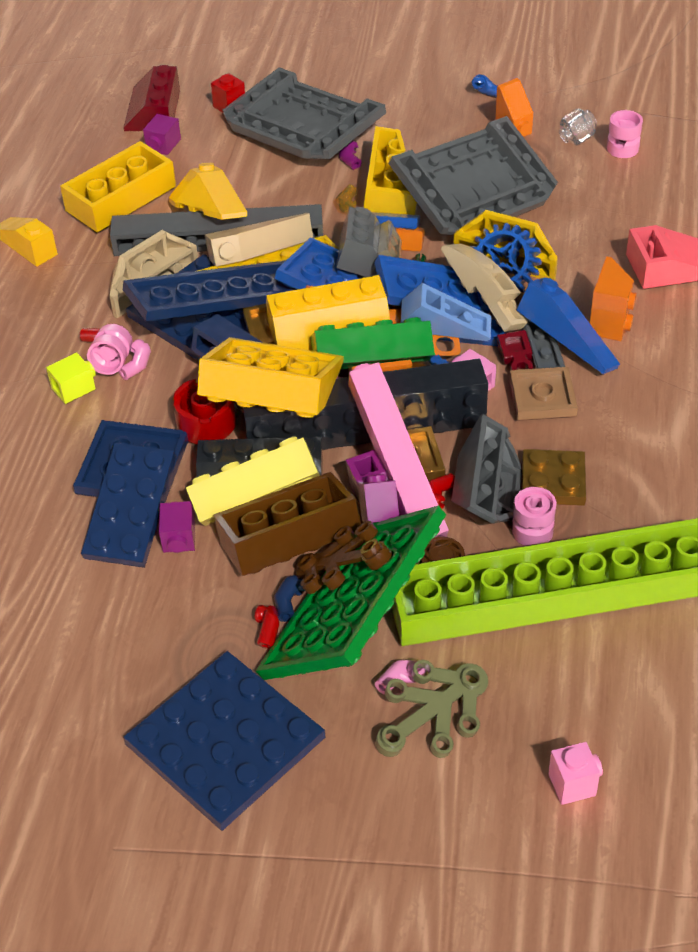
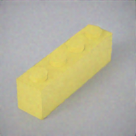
M288 438L280 442V447L270 452H268V449L257 451L250 456L251 460L242 464H239L238 461L223 466L221 473L211 477L210 474H204L193 479V484L186 487L199 522L207 526L215 522L213 515L320 476L304 438Z

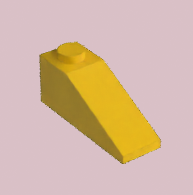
M10 217L0 223V240L36 267L58 255L52 229L37 218Z

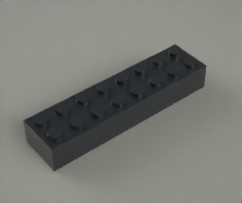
M480 358L383 372L407 430L429 426L432 427L433 433L468 429L474 427L482 414L487 416L488 380ZM349 377L336 379L325 408L314 417H301L295 411L289 410L271 412L265 406L260 405L242 407L246 439L321 437L322 450L372 443L349 388Z

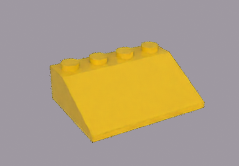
M229 337L200 358L197 395L207 396V399L213 402L230 400L236 401L237 405L242 407L260 405L265 406L271 412L289 410L295 411L301 417H314L327 404L343 364L344 356Z

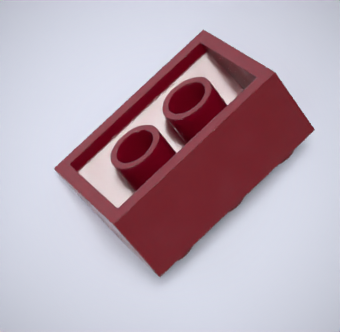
M153 66L133 87L123 127L124 131H143L156 114L175 118L180 94L177 66Z

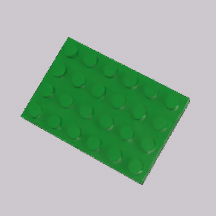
M438 505L373 523L378 529L373 539H377L378 542H384L392 552L389 561L377 570H370L364 561L339 566L340 571L345 576V580L338 588L329 590L323 584L315 593L307 594L256 669L259 676L263 680L354 665L362 656L361 650L368 639L377 632L378 623L383 615L394 605V598L400 588L409 581L410 572L416 563L424 557V550L439 533V526L446 517V513ZM362 544L356 550H360L364 544Z

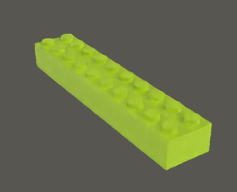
M698 518L416 564L409 574V581L400 588L392 606L401 646L698 597Z

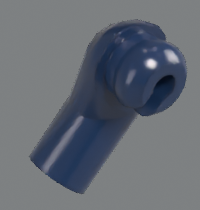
M296 575L286 577L274 595L278 617L282 622L290 621L294 615L291 602L293 596H300L302 591H305L301 586L303 579L297 578Z

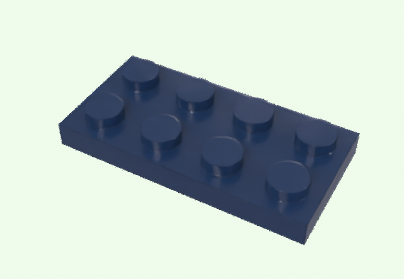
M114 443L81 554L84 559L142 568L146 567L160 517V503L164 502L176 460L173 450Z

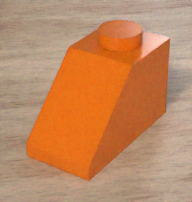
M515 78L497 86L495 120L507 116L521 135L525 137L532 134L533 111L521 81Z

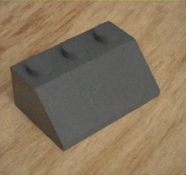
M349 207L340 234L336 268L365 277L377 276L374 262L378 256L381 224L376 215L371 213L370 210L363 207Z

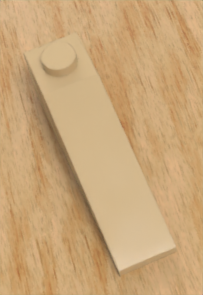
M309 213L205 234L209 260L215 266L244 261L304 243L310 237L313 238Z

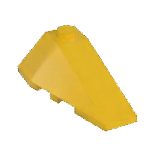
M201 163L199 168L190 169L169 196V203L174 207L185 208L184 205H188L189 211H202L204 215L223 220L247 216V210L222 169L214 166V163Z

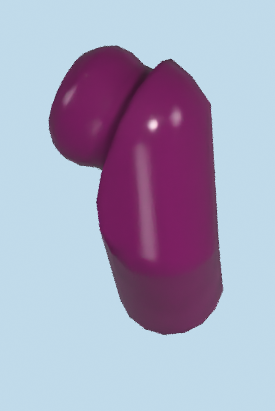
M351 141L340 150L339 154L340 160L353 170L359 168L362 164V161L354 155L356 153L354 149L358 148L356 141Z

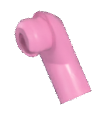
M141 339L135 340L131 344V351L134 353L133 360L123 365L119 370V374L124 380H128L143 371L147 366L151 349L149 344L144 343Z
M399 660L394 662L375 682V687L380 693L385 695L386 686L392 679H401L405 683H416L412 678L411 672L414 664L419 660ZM418 668L417 672L424 676L426 669Z

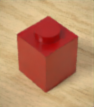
M230 73L212 81L213 107L223 113L224 108L245 93L244 82Z

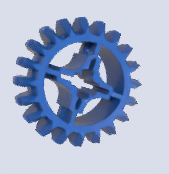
M504 223L502 230H500L499 226L494 224L492 233L484 229L483 234L486 237L483 239L478 236L475 237L479 245L477 247H470L484 255L490 254L492 260L505 273L515 275L510 279L521 292H525L523 284L525 282L529 284V282L533 281L530 275H539L538 269L533 266L542 264L541 259L536 257L541 253L539 247H534L537 243L534 237L529 238L530 233L528 230L521 232L519 225H515L511 230L510 225ZM503 241H513L502 248L494 246ZM523 247L525 260L522 268H520L516 264V259L520 254L519 250ZM496 254L499 255L501 258H508L510 264L513 267L509 266L507 263L505 264L503 262H500V259L496 256Z

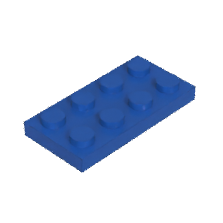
M378 255L374 262L377 275L380 276L387 297V302L390 305L402 306V299L421 283H424L488 314L490 312L488 305L483 302L481 294L479 292L468 293L451 266Z

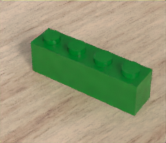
M419 317L408 318L404 320V323L393 324L392 320H382L376 322L374 326H364V323L357 322L346 325L347 328L335 329V325H324L318 327V330L314 331L310 337L312 351L344 356L341 369H348L349 367L365 363L375 364L378 362L386 363L411 360L412 363L426 362L435 356L431 322L421 321Z

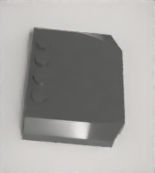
M279 67L224 108L223 114L232 130L301 158L330 159L385 115L386 108L385 104L368 98L360 104L298 82L296 73Z
M507 116L489 122L484 130L415 154L413 150H409L392 156L388 163L438 232L448 235H454L458 229L485 210L516 217L539 208L545 204L558 183Z

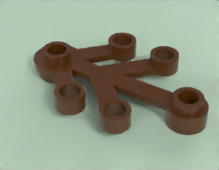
M371 521L362 523L355 532L350 526H344L334 535L336 542L321 553H308L299 560L296 575L303 579L301 586L308 594L315 593L323 584L329 590H334L345 580V576L340 571L339 566L364 561L370 570H377L389 561L392 552L384 542H378L377 539H373L378 529ZM364 544L360 550H356L358 547Z

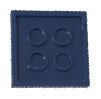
M101 420L73 485L75 494L99 496L114 443L173 450L175 452L176 460L163 502L165 503L188 444L187 433L177 429Z

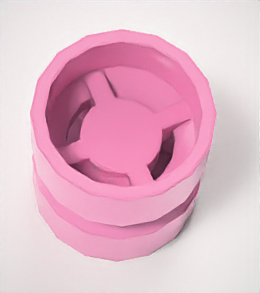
M620 110L611 115L607 141V151L611 155L618 158H630L638 153L643 118L640 114L630 110Z
M117 324L103 326L98 331L87 352V359L94 367V370L104 375H112L118 372L123 367L126 357L131 351L132 336L123 326Z
M529 487L519 491L515 496L512 534L518 543L524 546L549 543L552 539L557 502L550 491L540 487Z

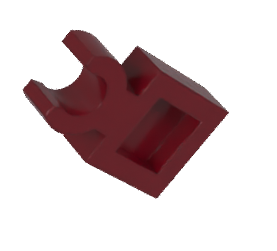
M526 330L497 335V343L504 364L512 363L511 370L533 369V364L530 361L533 352Z

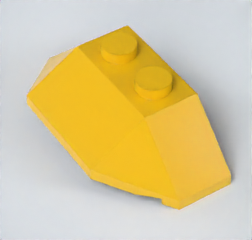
M485 210L454 233V244L477 247L479 244L476 242L475 237L478 236L481 239L486 237L483 234L484 229L492 233L494 224H497L500 230H502L504 223H508L511 230L515 225H519L521 232L524 230L529 231V238L534 237L537 241L534 247H539L541 253L536 257L541 259L542 264L533 266L538 269L539 275L531 274L530 276L556 280L558 258L538 223ZM503 241L494 246L502 248L513 241ZM523 247L519 250L520 254L516 259V264L520 268H522L525 260ZM487 253L486 256L492 260L491 255ZM496 254V256L500 259V262H503L505 264L507 263L509 266L513 267L510 264L508 258H501L499 255Z

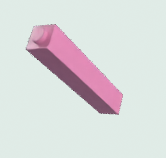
M379 362L372 365L368 363L358 365L349 372L348 385L373 447L387 472L388 478L396 480L398 507L401 515L438 506ZM443 520L439 526L440 531L435 537H447L449 530L445 520Z

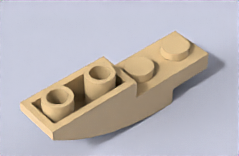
M464 244L442 246L441 250L448 264L459 277L462 286L468 293L479 292L481 294L483 302L488 305L495 316L497 324L504 332L522 329L528 323L525 316L516 310L518 305L514 299L521 292L510 277L493 260Z

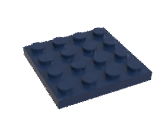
M226 651L123 738L128 748L217 828L223 831L326 736L325 729L230 652Z

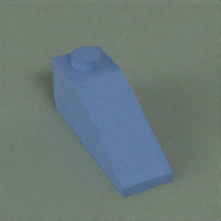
M421 283L402 299L401 323H404L405 319L419 317L421 321L431 322L432 335L481 341L491 339V315L424 283Z

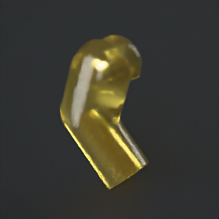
M347 185L335 199L340 211L345 214L348 213L349 207L355 208L357 205L356 200L352 202V199L357 194V189L354 185Z

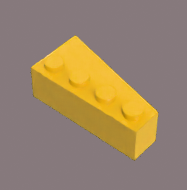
M375 126L363 208L377 213L415 215L416 200L388 164L392 156L406 151L401 131L398 129Z

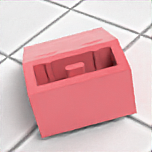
M657 225L629 229L626 256L643 289L698 281V238Z

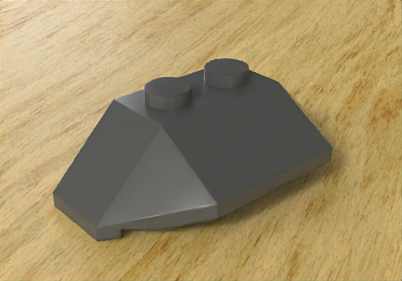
M482 414L458 455L451 501L492 524L511 521L514 517L515 496L521 489L522 468L515 448L508 439L511 437L508 428Z

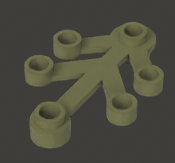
M419 660L414 664L411 672L414 681L419 684L434 681L451 686L441 692L408 687L401 679H392L388 682L385 696L390 702L400 703L406 701L425 705L397 726L386 725L379 730L375 745L378 752L386 757L397 756L405 745L406 737L435 716V735L430 744V750L438 758L447 757L454 745L452 738L449 736L452 703L462 697V716L457 723L458 733L465 738H471L480 727V721L476 716L477 697L482 695L488 686V676L483 668L476 664L467 663L454 671L435 668L431 662ZM417 669H426L428 671V675H420L417 672ZM466 676L474 677L477 683L468 682ZM398 687L401 689L402 694L395 695L391 692L390 688ZM463 722H471L474 726V729H466L463 726ZM386 734H394L398 741L394 743L389 742L386 739ZM436 742H445L448 749L440 750L436 746Z

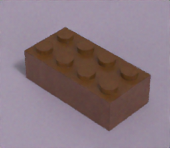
M332 472L213 515L221 547L242 576L258 573L263 568L276 563L287 562L292 557L305 552L316 551L322 546L336 541L334 535L342 527L350 526L355 532L361 525L356 498Z

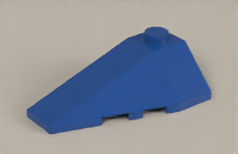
M544 277L529 282L516 309L519 313L602 374L618 369L620 365L618 360L569 295L558 287L559 285L556 281Z

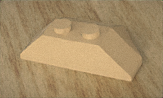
M161 230L120 255L113 270L110 289L113 316L119 318L127 313L126 308L132 304L122 290L124 280L176 274L198 258L197 246L185 239Z

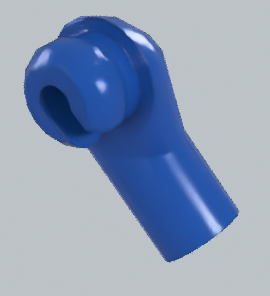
M478 74L472 79V87L482 94L497 98L498 85H495L487 76Z

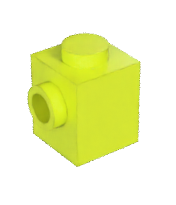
M77 352L46 367L52 390L65 404L96 389L93 379L96 376L94 367L90 361H84Z

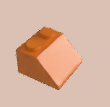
M608 256L605 258L593 292L590 324L600 337L622 342L625 331H630L634 315L629 314V310L634 309L637 293L632 292L634 280L612 257Z

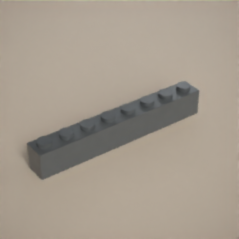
M322 205L245 208L247 210L246 217L223 220L206 216L202 211L112 216L110 238L114 256H120L161 230L195 244L197 252L208 251L205 234L304 213L310 214L313 238L323 236Z

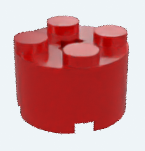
M196 379L189 380L179 386L174 393L173 407L177 430H183L187 433L188 442L198 444V440L225 439L233 432L236 427L234 401L213 402L208 400L207 396L197 395L198 382H196Z

